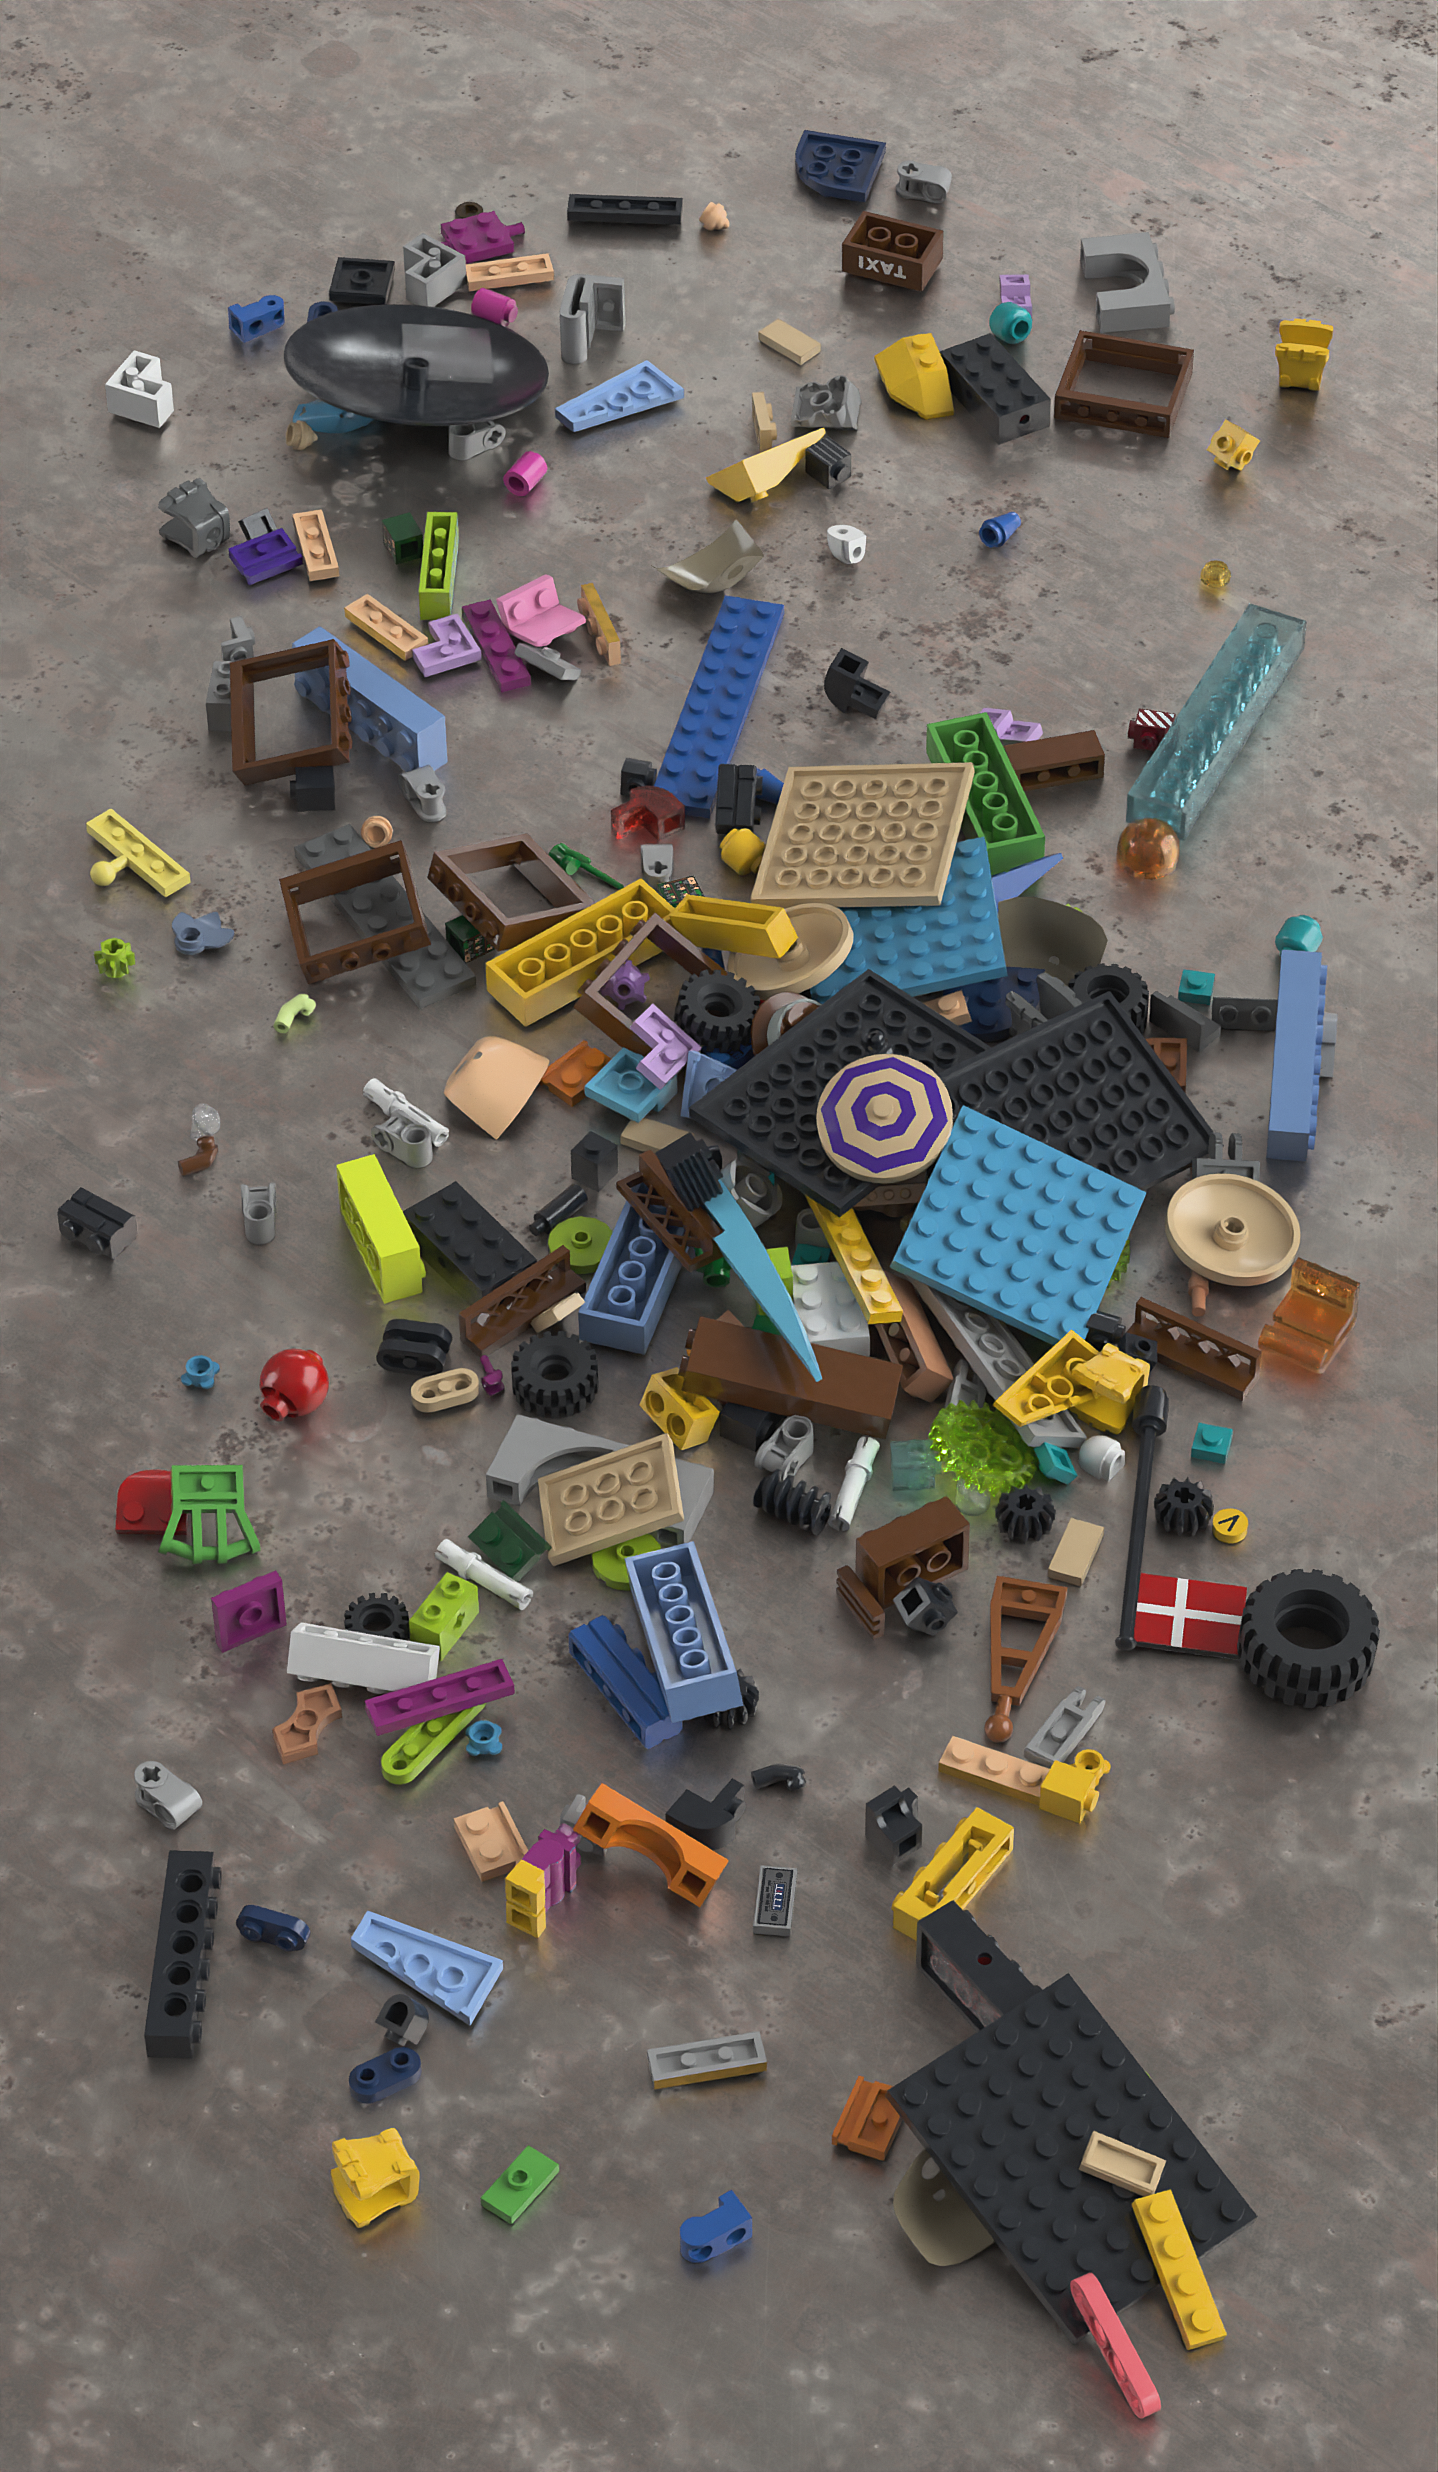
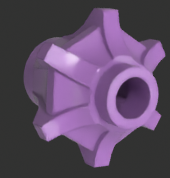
M627 960L600 992L602 996H610L619 1004L618 1009L624 1010L626 1004L635 1001L644 1003L647 997L644 994L645 982L650 980L648 973H641L632 964L631 960Z

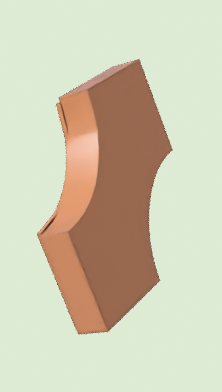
M331 1683L296 1692L298 1703L295 1712L286 1722L272 1729L273 1739L283 1764L318 1755L317 1740L320 1733L328 1724L342 1718V1709Z

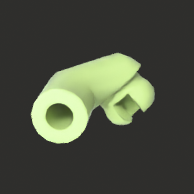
M299 994L282 1005L274 1022V1029L279 1033H287L295 1015L299 1011L304 1016L310 1015L316 1006L315 1001L308 998L309 995Z

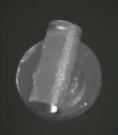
M199 1104L193 1109L191 1139L197 1141L198 1138L204 1135L212 1136L219 1131L220 1117L214 1108L207 1104Z
M966 1478L958 1481L956 1484L958 1492L955 1497L957 1509L968 1516H978L985 1513L990 1507L991 1499L989 1493L982 1487L974 1486Z

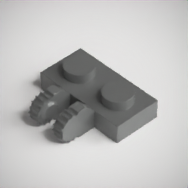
M1212 1132L1208 1146L1210 1159L1192 1158V1179L1209 1174H1235L1259 1182L1260 1161L1242 1160L1243 1139L1239 1133H1232L1229 1136L1228 1155L1230 1160L1222 1159V1135L1220 1132Z

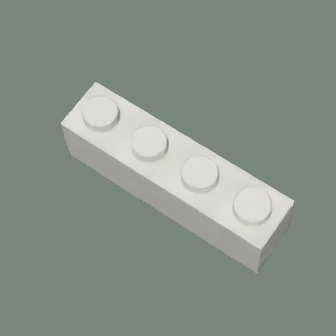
M300 1623L291 1631L287 1673L298 1675L297 1678L303 1681L313 1682L324 1679L332 1681V1684L338 1687L348 1688L359 1685L367 1687L369 1692L384 1694L436 1679L440 1646Z

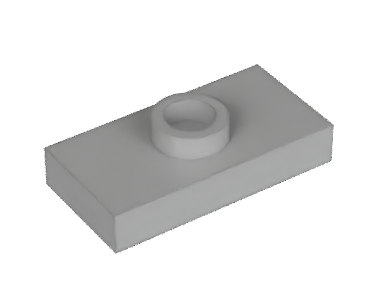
M518 643L515 650L516 656L561 680H578L582 671L561 659V653L548 647L542 649L531 644Z

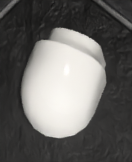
M835 525L827 530L828 546L834 557L843 563H857L865 554L866 535L852 526Z
M1093 1436L1082 1444L1078 1463L1085 1472L1099 1480L1103 1478L1109 1482L1125 1465V1451L1121 1449L1119 1442L1107 1436Z

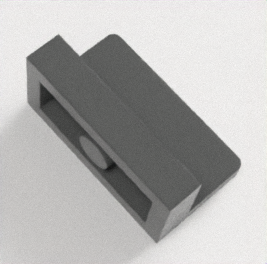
M1158 991L1151 994L1149 1021L1175 1038H1187V1045L1197 1052H1201L1220 1036V1025L1174 996L1166 997Z

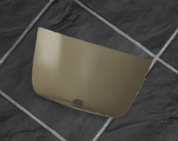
M736 519L720 537L697 553L668 567L654 568L689 591L716 593L728 590L743 579L764 557V554Z
M1014 897L998 902L999 925L1006 966L1045 969V973L1049 974L1052 978L1057 977L1064 983L1065 987L1068 986L1070 979H1074V975L1078 971L1084 972L1085 967H1097V964L1101 963L1108 939L1103 927L1091 916L1072 907L1038 897ZM1051 956L1058 957L1059 964L1056 965L1049 962V958Z
M924 2148L915 2158L894 2192L893 2206L895 2215L907 2236L927 2262L939 2266L960 2264L983 2251L995 2241L940 2168L932 2178L926 2179L922 2176V2168L926 2161L931 2158ZM943 2189L945 2197L940 2201L935 2200L933 2195Z

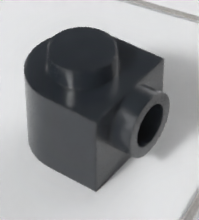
M633 758L625 759L621 770L620 795L645 799L648 788L654 786L657 776V769L652 768V762Z
M1097 1310L1096 1313L1091 1314L1086 1325L1089 1331L1085 1341L1101 1352L1107 1343L1114 1346L1115 1344L1118 1345L1125 1334L1126 1326L1121 1325V1317Z
M1125 1332L1117 1345L1119 1351L1149 1363L1150 1374L1157 1364V1341Z
M397 1994L385 2002L375 2023L387 2029L384 2036L403 2047L407 2041L418 2045L428 2026L429 2014L427 2009L419 2002L407 1995Z

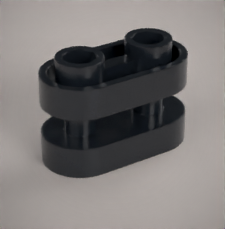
M393 1319L386 1324L383 1341L376 1355V1361L383 1369L390 1372L425 1377L436 1375L443 1371L446 1354L449 1352L453 1337L445 1326L438 1323Z

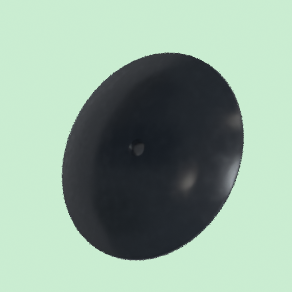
M370 305L325 314L298 328L289 337L284 349V364L288 373L300 387L314 397L334 407L360 416L412 426L465 425L494 420L513 414L529 406L540 397L548 384L549 377L548 365L540 351L531 342L513 330L468 313L420 305Z

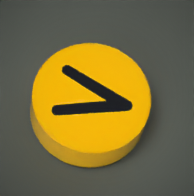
M1227 1508L1218 1511L1214 1515L1212 1532L1219 1541L1237 1543L1246 1537L1248 1519L1243 1512Z

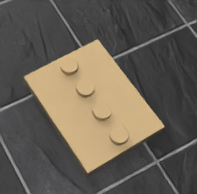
M668 1433L538 1478L545 1540L552 1547L549 1551L547 1550V1556L553 1566L684 1521L673 1441Z

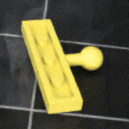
M109 809L86 823L87 833L117 857L111 862L99 861L92 866L90 877L96 885H110L114 881L116 873L127 866L164 897L191 883L188 871L114 810Z

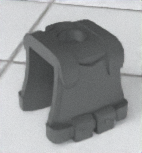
M197 478L193 482L188 480L180 484L179 488H173L167 492L166 497L159 501L158 508L162 512L174 517L159 529V534L165 540L170 539L183 546L194 558L201 556L205 551L210 552L216 549L221 543L230 538V515L228 509L223 503L213 497L207 488V483L201 478Z
M1041 973L1037 976L1040 1012L1017 993L1011 991L1006 994V1006L1010 1008L1012 1027L1009 1028V1035L1013 1038L1081 1005V1001L1075 998V993L1068 986L1064 987V983L1057 977L1052 978L1047 973Z

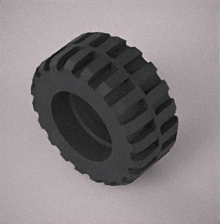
M1294 1569L1288 1575L1284 1572L1272 1576L1271 1582L1268 1579L1263 1581L1256 1587V1591L1250 1593L1243 1609L1237 1643V1654L1241 1658L1240 1665L1246 1674H1250L1249 1680L1257 1688L1262 1686L1265 1689L1264 1693L1273 1699L1276 1696L1284 1699L1283 1703L1293 1706L1294 1703L1303 1704V1708H1315L1316 1704H1322L1323 1707L1334 1705L1337 1699H1340L1341 1702L1353 1696L1354 1691H1359L1366 1684L1367 1677L1370 1676L1373 1668L1380 1630L1378 1628V1616L1372 1610V1603L1365 1595L1360 1596V1590L1351 1582L1347 1585L1342 1582V1577L1332 1574V1576L1322 1574L1323 1570L1313 1569L1312 1572H1303V1569ZM1294 1627L1312 1628L1328 1635L1336 1645L1326 1649H1306L1289 1642L1280 1632Z

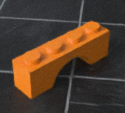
M601 1783L591 1797L573 1828L575 1832L603 1849L625 1847L647 1856L665 1874L668 1889L699 1908L713 1889L729 1861Z

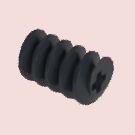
M776 1469L771 1476L768 1475L760 1481L753 1496L754 1507H763L765 1512L769 1514L775 1513L776 1517L782 1520L787 1518L788 1522L793 1525L800 1524V1527L805 1531L812 1529L813 1534L816 1536L823 1531L830 1516L831 1504L829 1503L831 1493L826 1491L818 1499V1487L813 1486L808 1493H805L807 1482L801 1480L796 1487H793L794 1476L788 1475L782 1482V1471Z

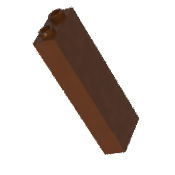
M700 1316L697 1329L689 1328L685 1348L690 1349L691 1353L690 1356H682L678 1375L684 1377L681 1391L784 1416H805L813 1423L886 1440L903 1365L810 1343L823 1378L816 1382L783 1336Z

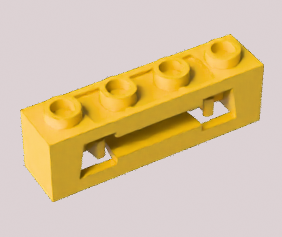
M978 1807L975 1808L968 1818L963 1817L958 1822L954 1835L948 1842L943 1841L937 1847L932 1861L926 1867L922 1866L918 1869L910 1887L905 1892L900 1891L895 1897L891 1906L893 1911V1928L917 1941V1922L952 1900L963 1910L1013 1850L1014 1827ZM969 1851V1855H968V1857H967V1859H969V1860H968V1861L966 1862V1864L961 1868V1870L955 1875V1877L950 1881V1883L945 1887V1889L943 1890V1898H942V1900L938 1903V1900H939V1897H940V1896H938L937 1894L943 1889V1887L948 1883V1881L953 1877V1875H954V1874L958 1871V1869L963 1865V1857H964V1856L967 1854V1852Z

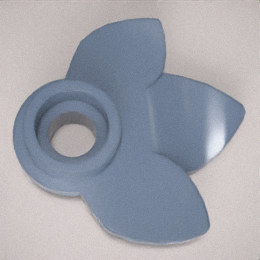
M180 912L172 922V930L176 935L175 947L179 952L188 955L200 953L204 949L220 948L229 943L235 934L232 929L221 928L218 912H212L197 919H193L190 915Z

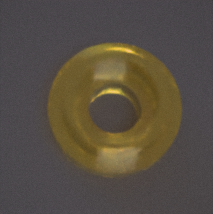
M1214 560L1205 564L1201 570L1200 579L1211 588H1220L1230 582L1231 572L1227 564Z

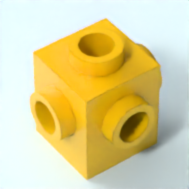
M1225 419L1220 429L1212 436L1211 443L1206 450L1215 455L1216 457L1213 461L1226 470H1229L1232 466L1242 471L1244 466L1252 459L1253 452L1261 440L1240 426Z

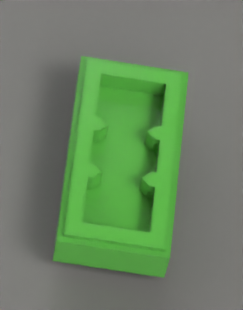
M528 2145L480 2198L481 2206L512 2225L559 2173V2164Z

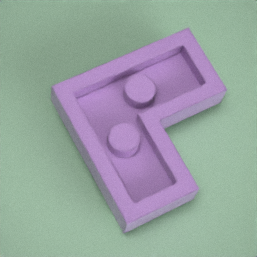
M458 614L429 622V631L436 642L412 649L413 660L424 677L482 660L480 648Z
M654 1004L643 1012L630 1027L635 1034L653 1049L640 1061L636 1069L659 1090L687 1065L689 1051L695 1050L699 1052L702 1048Z

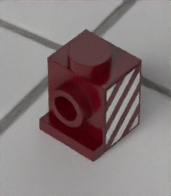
M1139 708L1136 721L1130 720L1128 739H1134L1133 748L1163 752V757H1169L1175 737L1176 714Z

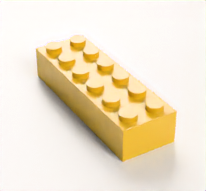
M640 878L486 962L487 991L527 1027L581 997L582 995L577 992L588 978L594 981L598 977L594 972L606 958L612 961L616 957L612 952L624 938L628 942L633 938L629 933L640 919L647 922L656 913L675 929L669 917L675 908ZM646 938L628 960H631L632 964L637 966L661 953L662 950Z

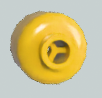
M747 828L733 829L724 837L719 848L722 849L721 859L741 876L747 875L751 871L756 874L759 871L766 844Z

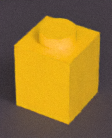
M1055 1760L1040 1786L1039 1809L1080 1824L1086 1812H1092L1098 1801L1099 1791L1095 1790L1096 1775Z

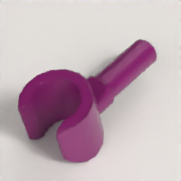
M481 1356L480 1361L487 1373L486 1376L481 1378V1384L485 1392L492 1396L505 1389L504 1384L501 1382L503 1374L501 1370L493 1368L488 1356Z

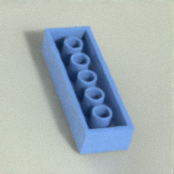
M321 626L292 643V648L334 639L343 651H347L350 666L346 668V674L351 688L350 695H347V703L352 716L351 722L348 723V728L356 733L361 740L374 746L383 756L389 757L400 765L405 772L426 765H430L435 771L448 762L445 716ZM329 666L294 673V686L297 692L315 703L321 711L331 715Z
M1282 950L1266 1153V1158L1306 1161L1307 1150H1314L1328 966L1321 965L1322 952Z
M642 1182L632 1187L631 1190L635 1193L648 1194L649 1188ZM627 1200L586 1293L585 1303L579 1309V1340H586L590 1343L645 1355L680 1272L682 1263ZM650 1204L649 1211L651 1213L666 1215L667 1209L664 1206ZM669 1225L667 1229L669 1234L684 1236L686 1232L683 1227Z
M694 1541L624 1558L631 1593L671 1722L691 1720L695 1717L743 1706L737 1671Z

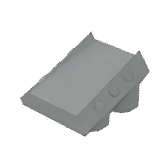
M843 375L831 378L826 384L810 382L801 387H796L790 421L791 426L858 431V414L860 404H862L859 389Z

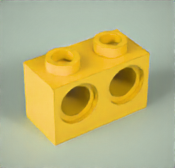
M675 1367L651 1375L639 1406L664 1433H668L671 1440L680 1450H685L708 1441L720 1412L705 1396L681 1391L684 1377L678 1375L679 1368Z

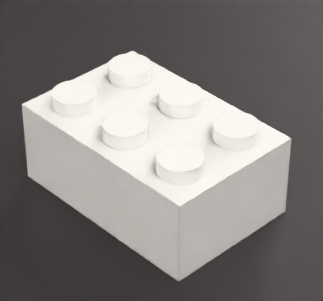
M838 1262L791 1266L793 1274V1304L810 1343L870 1357L868 1323Z

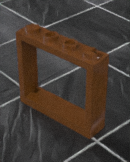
M1079 330L1055 394L1054 419L1170 438L1193 373L1194 349ZM1085 360L1178 376L1168 407L1074 391Z
M334 639L230 663L232 772L244 786L296 775L295 767L336 766L350 763L349 750L352 749L353 744L348 731V723L351 722L352 716L347 703V695H350L351 688L346 674V668L350 666L347 651H343ZM329 666L332 744L256 761L254 682Z
M528 833L435 851L427 876L434 886L498 952L512 949L595 904V901ZM514 865L555 908L507 918L465 874Z
M402 840L279 879L299 965L308 984L431 945L410 860ZM399 855L398 858L392 860L390 858L392 856ZM402 873L414 923L311 956L299 905ZM295 887H298V888H299L298 890H295V891H292V892H291V890H290V889L295 888Z
M656 913L647 922L640 919L629 933L633 938L629 942L624 938L612 952L616 957L612 961L606 958L594 973L598 977L594 981L588 978L577 991L582 996L573 1007L620 1047H624L644 1057L653 1049L630 1029L633 1021L598 992L646 938L691 975L696 974L699 977L700 972L708 970L709 975H713L714 969L721 970V975L727 976L728 974L727 971ZM717 1010L707 1011L709 1014L716 1017H722L724 1015V1013Z

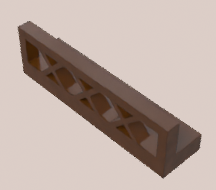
M651 1150L639 1154V1171L616 1182V1188L689 1273L724 1257L713 1239L723 1231L701 1206L694 1208L693 1212L687 1211L677 1196L657 1156ZM643 1182L649 1188L648 1194L635 1193L630 1188ZM650 1204L664 1206L667 1209L666 1215L651 1213L649 1211ZM668 1226L683 1227L686 1231L685 1235L669 1234L667 1231ZM687 1246L701 1248L705 1253L691 1259L686 1253Z
M562 1245L458 1313L460 1341L478 1357L483 1355L489 1356L533 1327L530 1324L531 1320L557 1302L575 1292L580 1295L586 1292V1282L571 1270L570 1250ZM559 1263V1267L551 1271L553 1266ZM531 1281L530 1285L527 1288H525L527 1283ZM505 1298L504 1302L501 1305H499L501 1300ZM479 1315L477 1320L471 1324V1320Z
M1140 1297L1136 1302L1135 1322L1128 1329L1127 1333L1157 1341L1158 1363L1241 1401L1245 1399L1260 1378L1262 1351L1143 1297ZM1146 1313L1153 1315L1159 1323L1146 1318ZM1176 1327L1185 1330L1189 1337L1181 1334ZM1206 1340L1214 1343L1220 1351L1211 1348ZM1236 1354L1249 1359L1250 1365L1242 1362Z

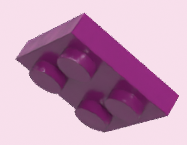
M276 1570L264 1576H258L252 1581L231 1590H225L211 1598L216 1644L222 1653L287 1625L283 1583Z

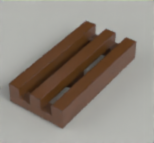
M845 1565L837 1569L839 1577L836 1579V1583L839 1586L836 1588L837 1594L873 1640L884 1636L885 1611L850 1566Z

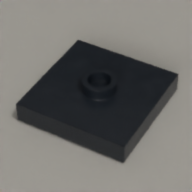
M338 257L329 289V301L386 305L395 272V261Z

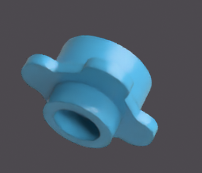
M194 1356L187 1361L186 1373L181 1376V1382L186 1386L193 1384L196 1387L209 1389L214 1386L213 1378L220 1371V1366L218 1363L212 1362L207 1356Z
M484 1720L478 1721L466 1729L465 1733L469 1738V1744L466 1746L468 1754L472 1756H477L479 1753L496 1755L502 1751V1744L499 1742V1736L502 1733L500 1726Z

